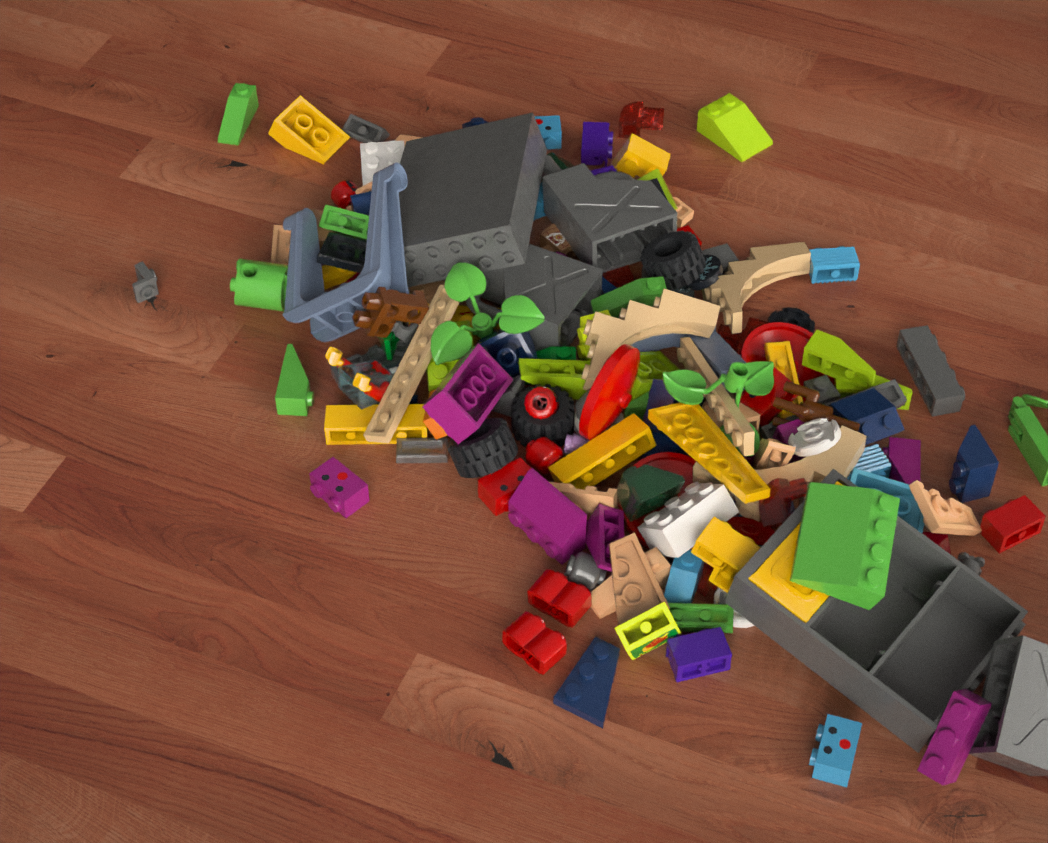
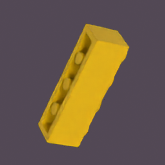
M424 404L408 405L390 443L367 442L364 437V433L378 405H366L363 408H360L358 405H326L324 424L326 445L397 444V438H428V428L423 422L425 410L422 406Z
M633 413L557 461L548 469L554 482L572 484L576 489L585 490L587 486H595L657 445L650 427Z

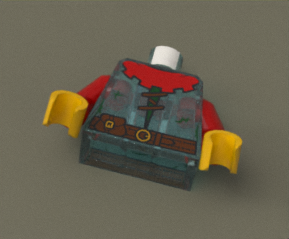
M329 347L325 357L330 365L337 366L339 389L360 409L380 402L398 367L387 369L378 360L353 364L345 358L340 359L343 353L339 349Z

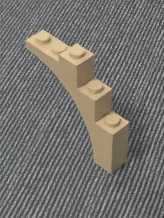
M805 242L750 248V257H747L744 261L728 262V272H725V275L718 276L719 279L713 285L702 289L703 299L720 306L719 312L723 313L724 324L729 326L732 334L742 333V307L749 297L762 287L775 281L809 274L811 253Z
M663 289L661 296L655 297L652 307L630 300L626 309L621 308L619 318L595 311L593 319H587L583 334L587 335L585 344L590 346L587 358L591 359L590 365L585 364L581 379L585 380L583 389L587 391L591 389L608 358L623 344L632 345L637 341L652 336L671 333L692 334L710 338L716 327L720 306Z
M842 425L840 428L842 432L841 437L830 449L781 467L755 470L770 488L769 498L745 504L728 488L726 489L731 498L736 501L735 505L740 515L745 518H752L758 522L773 499L778 500L785 506L797 509L806 497L808 484L810 482L821 483L832 469H835L848 479L864 452L867 436ZM696 461L693 466V482L722 484Z

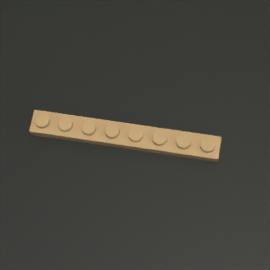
M440 285L429 305L428 312L411 340L364 433L367 442L390 443L432 358V334L440 324L451 320L459 304L458 301L451 299L447 295L445 285Z
M690 337L680 338V348H677L679 362L683 363L685 370L699 373L706 381V388H709L718 380V377ZM722 383L709 394H703L709 408L714 410L717 420L721 421L724 425L726 434L731 436L734 446L739 448L743 456L754 455L755 431Z

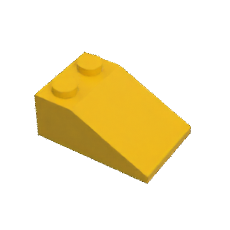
M301 95L274 120L268 133L284 148L321 164H325L350 139L349 135Z

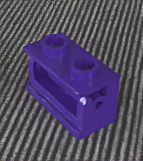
M583 122L581 164L601 165L605 161V167H607V160L612 159L613 132L609 131V123Z
M721 627L706 628L696 633L680 634L667 639L666 658L668 657L676 683L730 670L732 652Z

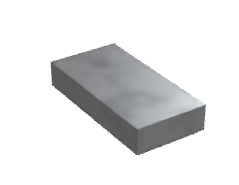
M397 438L396 463H448V438H439L437 440L435 438Z

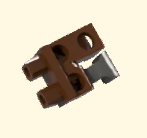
M378 287L375 293L365 292L362 297V306L366 311L355 310L352 319L355 327L365 328L367 336L374 337L376 335L387 338L390 332H394L395 336L406 344L409 343L418 324H421L429 310V306L423 291L414 290L412 294H406L393 289L386 291L385 287Z

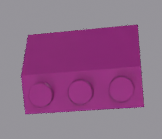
M531 468L508 501V518L515 527L522 529L532 542L538 543L550 558H555L563 565L570 559L571 555L575 556L586 548L587 514Z

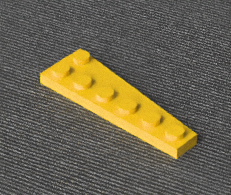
M679 402L648 410V419L657 426L658 430L664 432L742 502L746 504L769 498L770 488L699 404L688 405Z

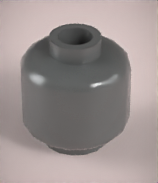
M578 552L576 556L571 555L564 575L568 576L569 582L583 584L589 591H592L596 584L600 585L603 583L607 570L598 568L592 555Z

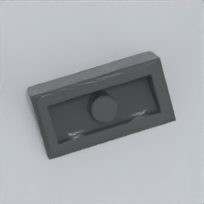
M350 114L342 128L347 135L362 143L384 142L390 135L385 128L353 114Z

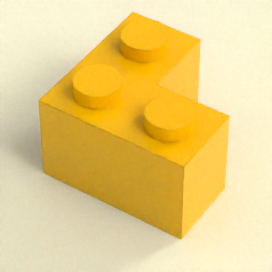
M632 133L612 160L611 165L615 167L617 172L629 174L633 178L636 175L643 177L657 168L663 176L667 171L671 154Z
M713 517L696 540L691 553L714 568L708 580L728 593L735 575L761 547L751 538L743 536L732 529L731 525L727 522Z

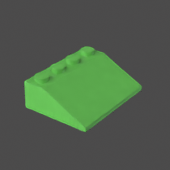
M810 482L807 488L790 581L867 610L874 607L885 596L900 498L871 488Z

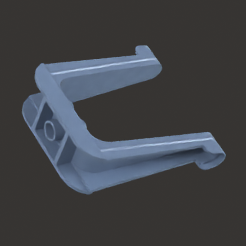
M394 163L373 174L365 263L360 275L353 281L343 283L340 287L329 292L324 291L322 265L317 263V255L320 251L317 221L314 213L309 208H304L286 217L283 221V229L291 230L283 316L287 321L295 324L310 319L311 334L318 341H333L360 329V327H355L352 316L355 310L366 311L362 306V297L365 292L375 293L378 287H385L386 291L393 289L400 293L409 294L399 192L407 187L408 181L406 171L400 163Z

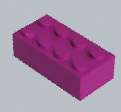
M478 343L458 360L422 408L445 430L449 437L457 444H460L479 429L511 384L513 378Z

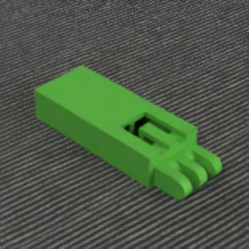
M1016 396L1013 398L1008 415L1012 424L1009 425L1008 432L1041 486L1048 485V435L1031 408L1026 405L1021 397Z

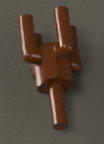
M786 381L783 391L807 398L806 401L797 404L778 397L774 400L773 407L794 413L799 420L805 423L819 418H827L828 422H831L832 419L835 420L839 428L843 425L857 432L859 430L860 423L833 415L832 407L818 403L820 394L817 390ZM775 416L772 426L777 427L791 421Z

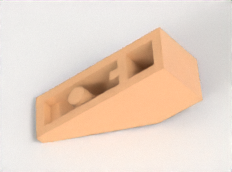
M762 438L759 449L755 454L753 469L761 470L787 465L795 453L796 447L782 444L776 439Z
M655 547L645 552V556L660 588L663 589L666 588L671 565ZM611 575L591 592V608L599 619L616 612Z

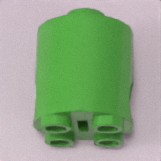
M239 258L236 265V278L232 277L230 282V291L235 292L234 304L284 312L288 265Z

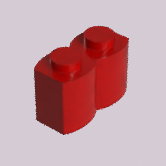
M546 569L527 591L528 603L544 614L551 615L561 624L571 628L577 624L592 606V594L589 589L583 584L569 582L566 576L559 571L555 572Z
M527 611L504 629L502 633L503 644L542 675L566 655L567 643L565 637L559 631L547 628L540 616L533 615Z

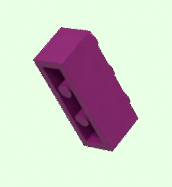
M968 689L954 691L917 771L943 786L956 782L992 702Z

